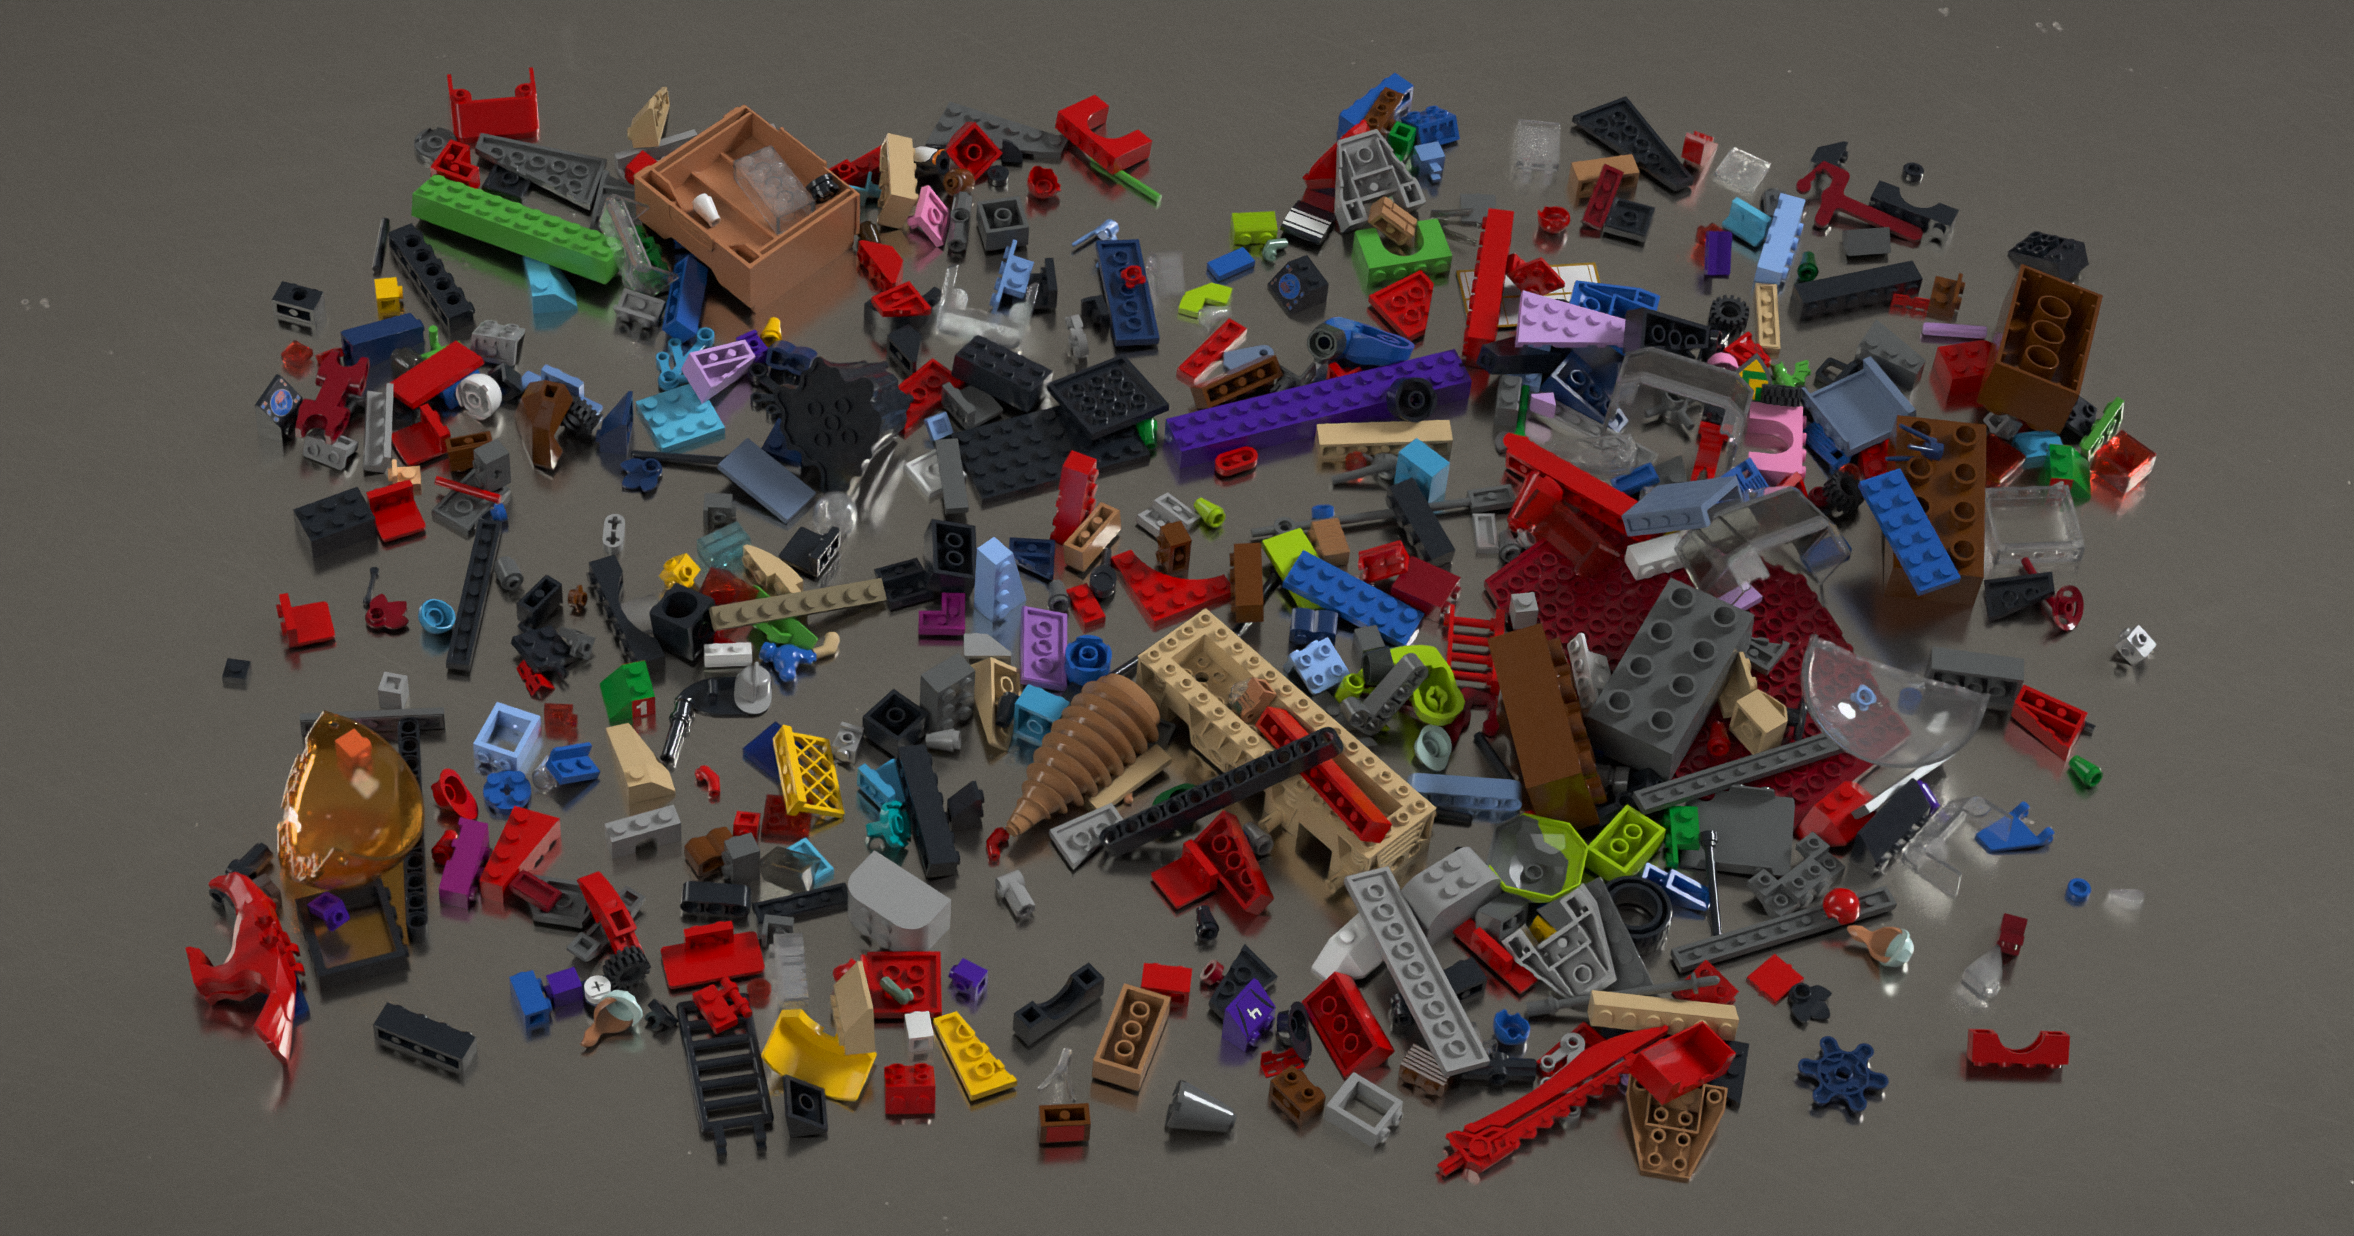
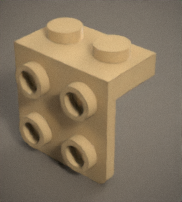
M1738 652L1735 672L1718 699L1723 718L1732 717L1737 700L1757 690L1756 678L1752 677L1750 673V660L1745 658L1744 652Z

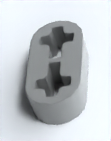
M619 514L608 515L604 521L603 550L613 555L620 553L624 547L625 519ZM613 524H617L616 530H612ZM612 539H616L614 545H611Z

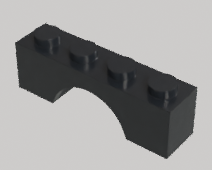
M1879 180L1869 202L1870 207L1921 228L1922 232L1945 241L1948 240L1959 213L1958 209L1942 203L1928 208L1910 205L1902 198L1899 187Z
M1088 962L1072 973L1063 988L1051 999L1040 1004L1032 1000L1016 1011L1013 1016V1031L1029 1046L1102 996L1105 978Z

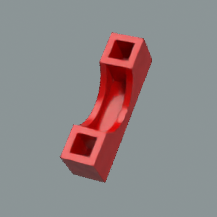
M1968 1029L1967 1058L1974 1062L1975 1066L1983 1067L1988 1066L1989 1063H1998V1066L2012 1067L2013 1063L2022 1064L2023 1067L2035 1068L2037 1064H2046L2048 1068H2061V1065H2068L2070 1036L2065 1031H2040L2036 1040L2029 1046L2022 1049H2011L2002 1045L1998 1034L1992 1029Z

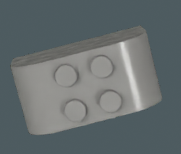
M1463 847L1414 876L1403 887L1401 892L1431 947L1453 934V930L1469 918L1474 921L1479 908L1501 895L1500 883L1502 880L1470 847Z
M874 850L849 877L847 913L850 922L863 935L870 936L883 948H888L893 952L928 951L950 928L951 899Z

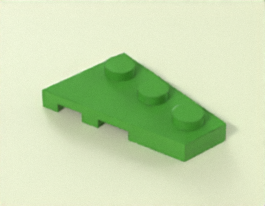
M2116 397L2113 402H2108L2104 408L2102 418H2097L2092 425L2090 435L2083 437L2079 447H2081V455L2086 460H2089L2101 446L2104 434L2109 436L2113 432L2115 423L2119 424L2123 420V399Z

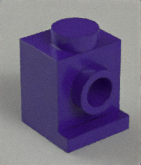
M755 329L736 337V341L746 340L756 356L752 364H764L766 362L768 347L759 338Z
M962 958L958 965H954L951 968L948 977L952 979V985L956 989L970 994L971 1000L976 1001L987 986L988 970Z

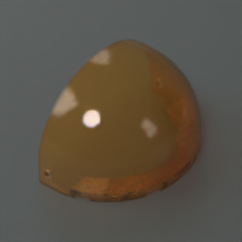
M324 710L305 737V750L302 755L297 754L290 771L281 803V808L285 809L283 822H278L277 851L280 867L286 870L285 876L288 879L316 889L346 890L378 880L404 860L422 835L425 822V808L421 790L412 771L400 754L385 739L355 720ZM332 722L338 723L336 726L329 725Z

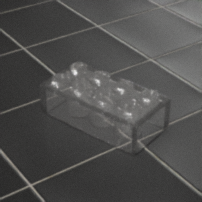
M772 145L733 161L734 180L777 235L782 234L815 211V200Z

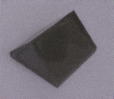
M776 846L758 860L757 866L763 879L801 891H809L821 863V858Z

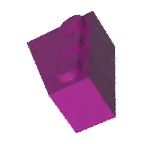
M460 817L458 822L460 835L459 839H453L451 845L455 849L451 859L447 860L438 888L439 901L443 904L468 909L471 900L474 901L478 892L477 884L493 849L490 848L488 823Z

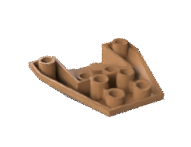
M1629 1073L1626 1099L1640 1172L1690 1180L1725 1112L1728 1088L1703 1084L1701 1089L1696 1088L1662 1105Z

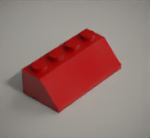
M1334 971L1301 1001L1345 1078H1349L1353 1072L1360 1074L1380 1066L1395 1052L1351 976Z

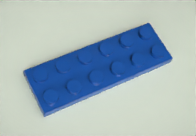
M1899 468L1860 481L1858 488L1917 595L1920 596L1959 583L1961 577L1901 469Z
M1305 550L1302 551L1282 584V587L1326 610L1338 613L1339 617L1358 627L1377 625L1381 638L1396 647L1408 644L1424 616L1423 612Z

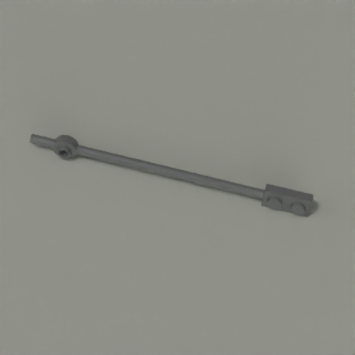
M1511 484L1467 490V498L1428 504L1433 512L1470 506L1472 513L1511 508L1516 498ZM1384 509L1325 519L1338 517L1340 524L1344 525L1396 517L1392 509ZM1280 517L1275 520L1273 526L1252 528L1250 530L1251 537L1277 536L1300 527L1302 530H1309L1312 521L1325 519L1295 522L1289 517Z

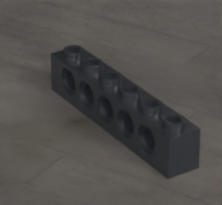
M412 223L388 232L390 249L449 333L474 324L473 314H475V308L472 302L466 300L462 288L456 286L452 274L446 272L442 260L436 258L430 244L427 245L422 232L417 230Z

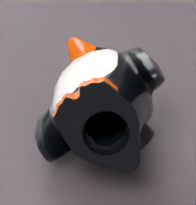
M940 145L915 148L913 159L914 163H916L915 175L924 176L925 178H931L935 174L945 176L949 171L950 164L946 148Z

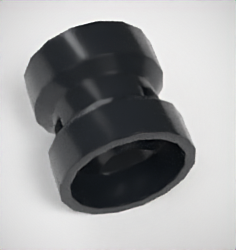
M1397 993L1393 995L1390 999L1391 1008L1394 1010L1392 1012L1393 1023L1398 1026H1408L1415 1023L1402 994Z

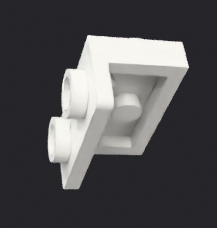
M751 642L704 644L705 667L750 666L752 664Z

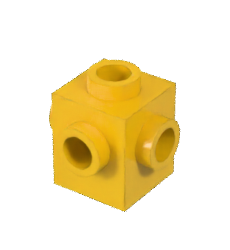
M685 553L669 559L663 565L664 569L659 577L669 589L675 583L690 588L694 584V578L701 569Z

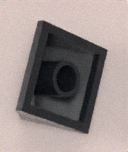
M787 1074L782 1076L785 1117L789 1136L798 1137L826 1133L828 1131L825 1089Z

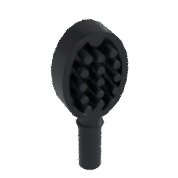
M1110 548L1103 549L1100 566L1095 567L1090 574L1089 587L1094 596L1099 598H1106L1112 595L1116 589L1117 575L1110 565L1112 555Z

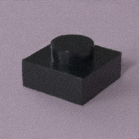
M227 658L222 681L246 685L251 670V661Z

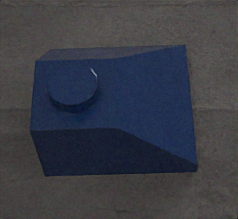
M628 391L603 419L601 429H597L596 442L600 444V452L627 455L634 422L633 391Z

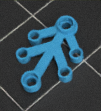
M707 327L699 329L697 331V342L684 357L681 351V340L671 338L668 341V349L673 353L676 364L673 370H670L668 353L659 352L656 354V364L661 368V374L658 377V385L661 389L668 391L677 388L682 383L689 382L685 375L682 374L681 368L689 353L703 350L714 343L715 334L712 329Z

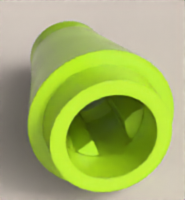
M1203 498L1197 499L1194 503V509L1208 526L1216 528L1224 522L1226 515L1223 508Z

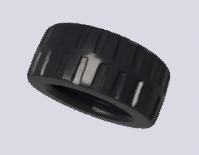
M1621 876L1608 881L1605 885L1615 906L1622 903L1637 904L1648 910L1654 918L1648 924L1641 926L1625 924L1640 956L1657 950L1665 942L1672 923L1673 907L1669 896L1658 884L1639 876Z

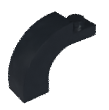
M934 286L922 296L931 307L930 315L882 317L872 305L871 299L864 303V319L878 328L893 332L907 324L914 330L921 329L933 322V312L937 311L941 306V290Z

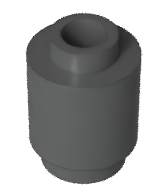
M503 556L495 562L494 571L505 590H515L523 583L524 577L514 559H511L509 556Z

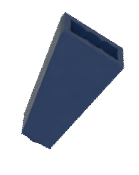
M411 313L343 330L340 332L342 351L344 353L343 362L347 367L357 364L361 357L369 358L370 368L406 351L405 346L413 347L423 342L424 325L420 319H416Z

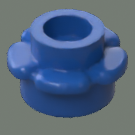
M503 503L493 504V509H490L492 519L494 521H508Z

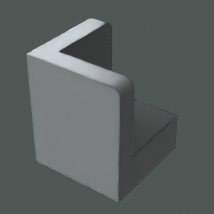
M384 672L378 687L379 706L387 709H404L409 695L408 677L406 675Z

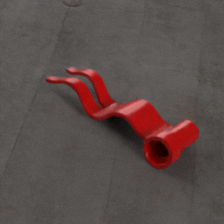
M1700 421L1698 434L1702 436L1690 481H1697L1700 472L1704 468L1707 472V479H1714L1723 442L1728 443L1731 425L1723 424L1721 426Z

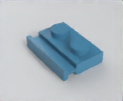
M2049 430L2045 432L2017 433L2013 437V442L2016 443V449L2023 464L2044 461L2049 444L2063 445L2060 437Z

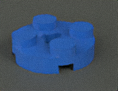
M521 771L491 773L488 775L483 787L485 804L495 809L496 813L502 815H510L514 806L523 808L527 802L529 804L532 797L530 782ZM511 790L512 792H510V795L506 796L503 791Z

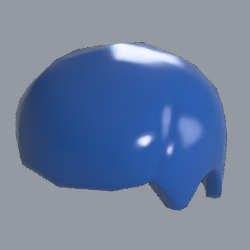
M1506 1009L1496 1013L1493 1021V1032L1500 1043L1515 1046L1524 1043L1528 1039L1531 1029L1530 1025L1519 1013L1509 1015Z

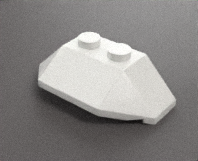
M1360 913L1328 940L1312 965L1311 970L1324 980L1334 971L1349 975L1353 980L1362 979L1384 961Z

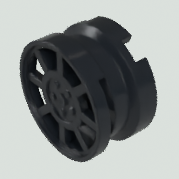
M831 173L814 179L805 187L806 192L811 194V200L814 205L827 202L840 192L841 189L838 184L834 183V177Z

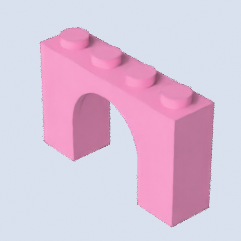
M1750 401L1747 413V433L1776 436L1782 439L1789 449L1778 454L1749 452L1748 458L1751 457L1768 485L1776 486L1784 477L1796 471L1804 480L1806 466H1802V463H1805L1806 450L1802 449V446L1806 444V433H1803V429L1806 428L1807 416H1803V407H1787ZM1748 469L1746 470L1745 479L1751 476Z

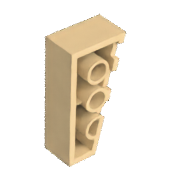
M887 133L880 148L879 172L882 173L879 189L882 191L878 199V208H881L882 211L877 216V224L902 229L912 207H915L917 204L918 194L915 192L917 179L914 176L916 163L913 160L915 148H913L912 138Z

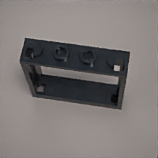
M381 878L327 892L342 899L344 905L379 898L395 951L330 968L325 966L310 917L312 913L307 906L308 903L324 892L295 899L298 920L320 991L407 969L406 958L410 957L407 944L402 945L401 939H404L401 925L396 926L395 920H398L395 906H390L389 901H392L389 887H384Z

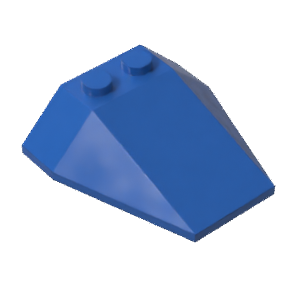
M1576 280L1569 304L1626 319V311L1644 307L1657 311L1660 296L1642 288ZM1609 345L1623 356L1641 363L1645 361L1646 353L1623 354V348Z

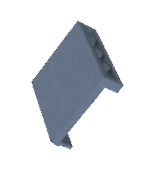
M1871 356L1863 359V370L1813 393H1809L1805 387H1802L1801 404L1803 408L1810 411L1814 421L1817 424L1820 423L1826 436L1831 437L1836 448L1839 451L1842 450L1847 457L1890 438L1897 415L1916 417V409Z
M1737 476L1658 485L1622 515L1628 537L1706 528L1711 524L1707 513L1709 508L1721 500L1742 498V493Z

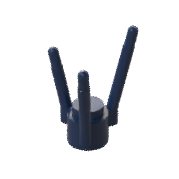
M1899 424V428L1928 441L1924 442L1922 446L1909 444L1907 446L1908 449L1920 451L1921 455L1928 458L1931 462L1932 460H1941L1944 445L1937 443V438L1929 437L1910 427ZM1914 456L1885 457V460L1909 461Z

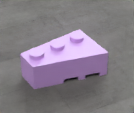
M740 340L689 353L681 370L703 404L745 375L756 356L746 340Z

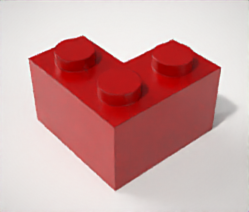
M450 139L431 165V177L434 174L441 175L449 180L461 182L466 186L478 189L480 186L479 167L471 165L470 146Z

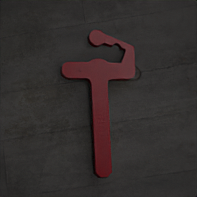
M1823 161L1804 178L1797 181L1796 191L1799 194L1805 195L1809 193L1811 183L1816 179L1815 174H1821L1823 171L1832 179L1830 186L1822 192L1820 197L1821 205L1814 219V224L1818 228L1827 227L1833 213L1841 211L1878 228L1889 227L1890 233L1910 242H1920L1923 232L1921 228L1847 197L1844 194V190L1850 175L1848 171Z
M1365 684V685H1364V688H1365V689H1368L1369 687H1377V686H1371V685ZM1469 687L1461 689L1465 700L1463 710L1451 724H1447L1444 728L1451 739L1452 747L1457 744L1462 730L1470 724V711L1473 705H1487V709L1491 710L1487 713V720L1483 722V733L1488 736H1494L1498 733L1499 723L1497 722L1495 695ZM1361 693V695L1366 696V697H1368L1369 694H1370V693ZM1408 699L1400 707L1415 712L1412 703Z

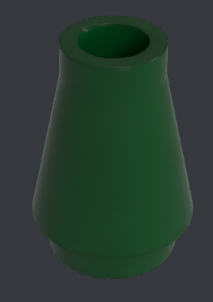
M1807 251L1802 254L1797 274L1803 281L1809 282L1817 277L1819 270L1814 253Z

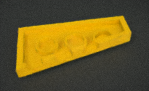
M957 1011L934 1018L933 1024L971 1101L1017 1086V1079L1005 1070L1004 1064L989 1052V1047L975 1036L974 1030Z

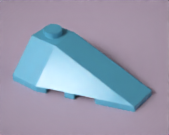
M523 256L533 314L578 309L575 290L560 268Z

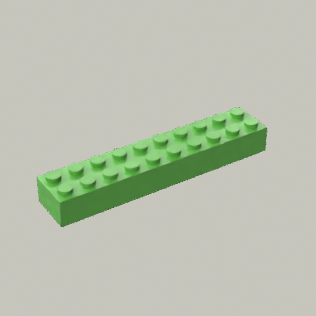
M434 174L412 193L411 216L602 284H606L626 265L628 242L600 233L597 230L580 226L577 223H571L558 216L543 213L538 209H532L520 203L503 199L501 196L486 193L481 189L466 186L461 182L449 180L444 176Z

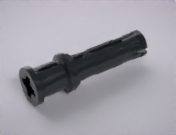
M677 696L674 700L675 708L669 716L670 728L660 755V759L665 763L668 757H670L668 763L675 761L683 730L690 722L689 714L694 709L695 702L687 696Z

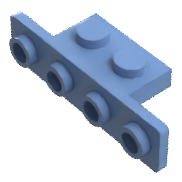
M1014 239L1011 247L1006 246L1003 258L1007 260L1006 262L1002 261L998 272L1002 277H997L994 286L997 294H992L989 303L990 306H993L992 315L996 314L1002 292L1022 299L1026 292L1034 262L1013 255L1017 240Z
M545 364L541 369V376L531 371H526L521 377L524 392L530 382L541 380L565 384L569 393L574 395L575 398L579 396L581 401L585 399L587 405L591 404L593 406L591 409L596 410L597 416L603 410L601 404L584 397L583 381L563 373L557 368Z

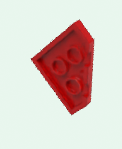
M1419 270L1369 295L1368 302L1401 337L1412 341L1425 334L1434 283L1422 270Z

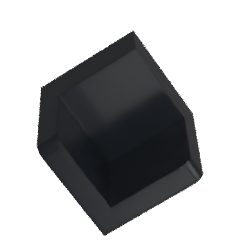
M505 362L488 371V376L499 385L504 402L523 392L521 375Z

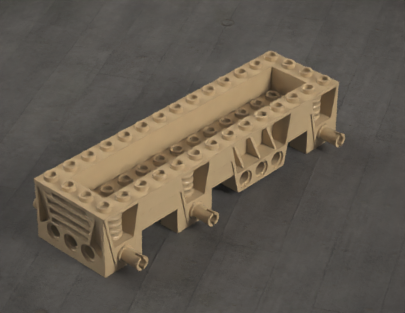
M1206 608L1138 655L1136 684L1153 700L1158 708L1160 718L1170 722L1177 716L1181 717L1189 725L1191 744L1224 773L1276 750V747L1268 739L1261 737L1264 734L1255 726L1262 713L1252 722L1246 724L1236 716L1233 710L1231 711L1228 708L1249 687L1247 683L1252 677L1266 680L1276 692L1277 696L1268 707L1286 709L1308 734L1324 727L1335 729L1344 744V748L1341 754L1332 758V760L1393 824L1382 842L1361 841L1300 774L1263 790L1266 792L1264 810L1269 815L1258 822L1259 828L1266 833H1270L1278 825H1282L1296 839L1309 830L1332 851L1330 869L1335 872L1333 876L1325 880L1326 888L1328 890L1332 888L1330 890L1331 893H1335L1345 885L1344 879L1346 876L1389 866L1394 875L1429 849L1433 822L1437 816L1436 807ZM1205 678L1207 682H1198L1196 679Z

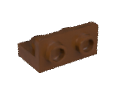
M1959 273L1957 280L1940 276L1935 277L1927 312L1953 318L1955 309H1960L1962 298L1958 297V295H1963L1966 282H1962V273Z

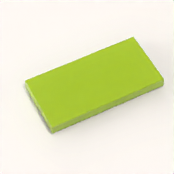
M1301 527L1261 542L1262 549L1283 582L1303 550L1319 558ZM1288 590L1299 608H1308L1314 611L1325 610Z

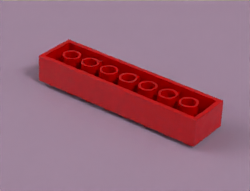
M1488 208L1487 217L1483 216L1481 229L1485 231L1480 232L1479 245L1483 246L1479 247L1477 251L1476 261H1480V263L1475 264L1474 277H1477V279L1473 280L1471 293H1475V295L1470 296L1469 309L1472 311L1467 313L1466 325L1470 327H1466L1463 342H1468L1463 344L1462 356L1466 357L1465 366L1481 368L1476 364L1482 345L1496 341L1506 278V265L1512 239L1514 211Z

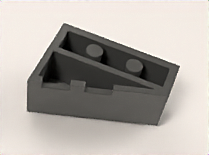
M1877 319L1857 346L1854 360L1858 359L1863 362V359L1871 356L1893 383L1910 391L1914 389L1921 379L1926 362L1923 357Z

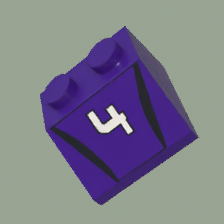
M1253 978L1224 1012L1221 1037L1244 1052L1251 1045L1253 1047L1256 1046L1261 1039L1262 1033L1265 1030L1269 1031L1276 1021V1006L1257 979Z

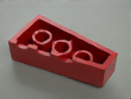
M1073 450L1062 466L1058 489L1060 492L1056 500L1055 507H1058L1052 523L1056 527L1050 534L1049 540H1055V543L1063 545L1094 510L1097 501L1094 499L1098 488L1095 481L1099 474V470L1096 469L1097 459Z
M514 806L479 880L482 898L504 903L513 893L508 890V885L523 869L530 873L540 856H544L549 850L551 843L561 836L560 818Z

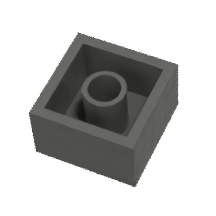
M1020 196L977 202L976 221L986 251L1003 249L1006 246L1011 247L1013 239L1017 240L1016 247L1028 245L1029 225Z

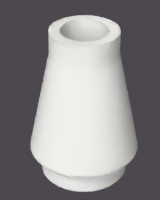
M704 193L692 201L693 210L710 227L720 223L721 218L711 196Z

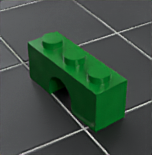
M1396 121L1388 135L1387 143L1394 150L1393 153L1398 160L1404 163L1414 146L1416 128Z

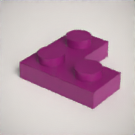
M942 593V611H919L918 634L964 635L965 593Z

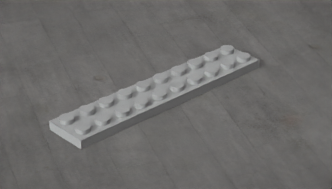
M1389 866L1346 876L1344 884L1444 1078L1488 1066L1490 1059Z

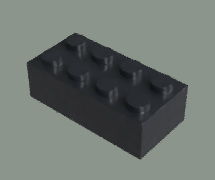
M977 334L955 354L951 376L1028 412L1049 393L1047 391V383L1051 382L1053 371Z

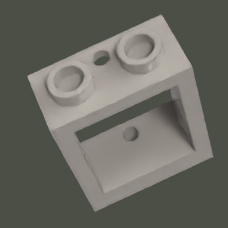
M1353 1072L1326 1105L1324 1119L1374 1149L1379 1142L1383 1143L1390 1133L1389 1129L1393 1124L1397 1126L1404 1114L1401 1112L1403 1101ZM1357 1093L1388 1111L1375 1128L1344 1110Z

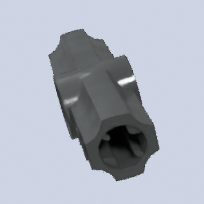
M961 191L954 195L950 214L947 247L954 252H961V250L966 249L970 226L972 196L967 192Z

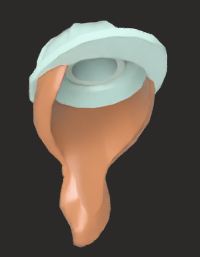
M1849 925L1847 927L1850 936L1858 942L1865 943L1871 956L1880 961L1884 966H1902L1912 957L1914 945L1909 938V932L1905 929L1883 927L1872 932L1863 926Z
M613 990L601 997L600 1003L594 1010V1023L584 1032L580 1045L583 1047L593 1046L603 1033L622 1032L631 1025L638 1023L643 1017V1012L637 1004L635 997L628 991Z

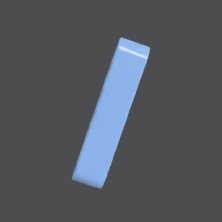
M1413 773L1407 778V783L1434 806L1516 811L1522 807V784L1517 780Z

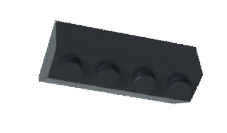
M1911 778L1857 832L1849 861L1871 876L1878 870L1882 871L1887 866L1889 859L1892 856L1896 857L1900 853L1905 842L1910 843L1915 837L1916 831L1919 828L1924 829L1930 820L1928 815L1931 806L1914 778Z

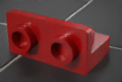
M1889 438L1880 444H1875L1859 452L1863 480L1887 473L1885 457H1887Z

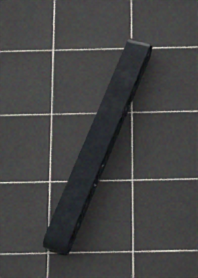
M405 717L398 722L397 726L405 917L408 939L414 943H422L429 937L421 743L418 721L413 717Z
M1321 728L1106 827L1101 831L1099 840L1109 855L1114 857L1121 856L1338 756L1343 751L1344 744L1334 728Z

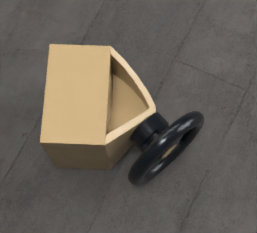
M1757 689L1736 701L1729 730L1752 755L1779 747L1786 726L1794 727L1793 739L1794 741H1799L1802 738L1805 727L1808 698L1802 696L1799 700L1798 708H1790Z

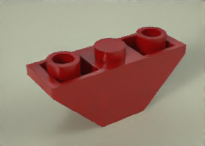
M1694 131L1691 134L1687 132L1681 157L1698 165L1705 166L1718 144L1713 142V137L1704 133Z
M865 240L858 241V260L860 263L865 264L871 277L876 278L882 291L884 292L900 285L903 276V259L893 246Z

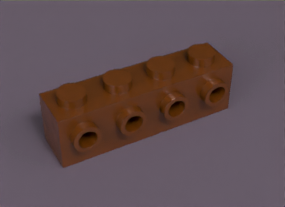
M1264 355L1192 386L1190 390L1196 407L1208 409L1217 407L1222 402L1234 401L1240 394L1252 393L1256 391V387L1261 385H1270L1275 382V379L1283 376L1276 355Z
M1261 543L1234 544V553H1229L1230 567H1234L1230 569V582H1235V584H1230L1231 598H1235V600H1231V614L1236 613V623L1264 622Z

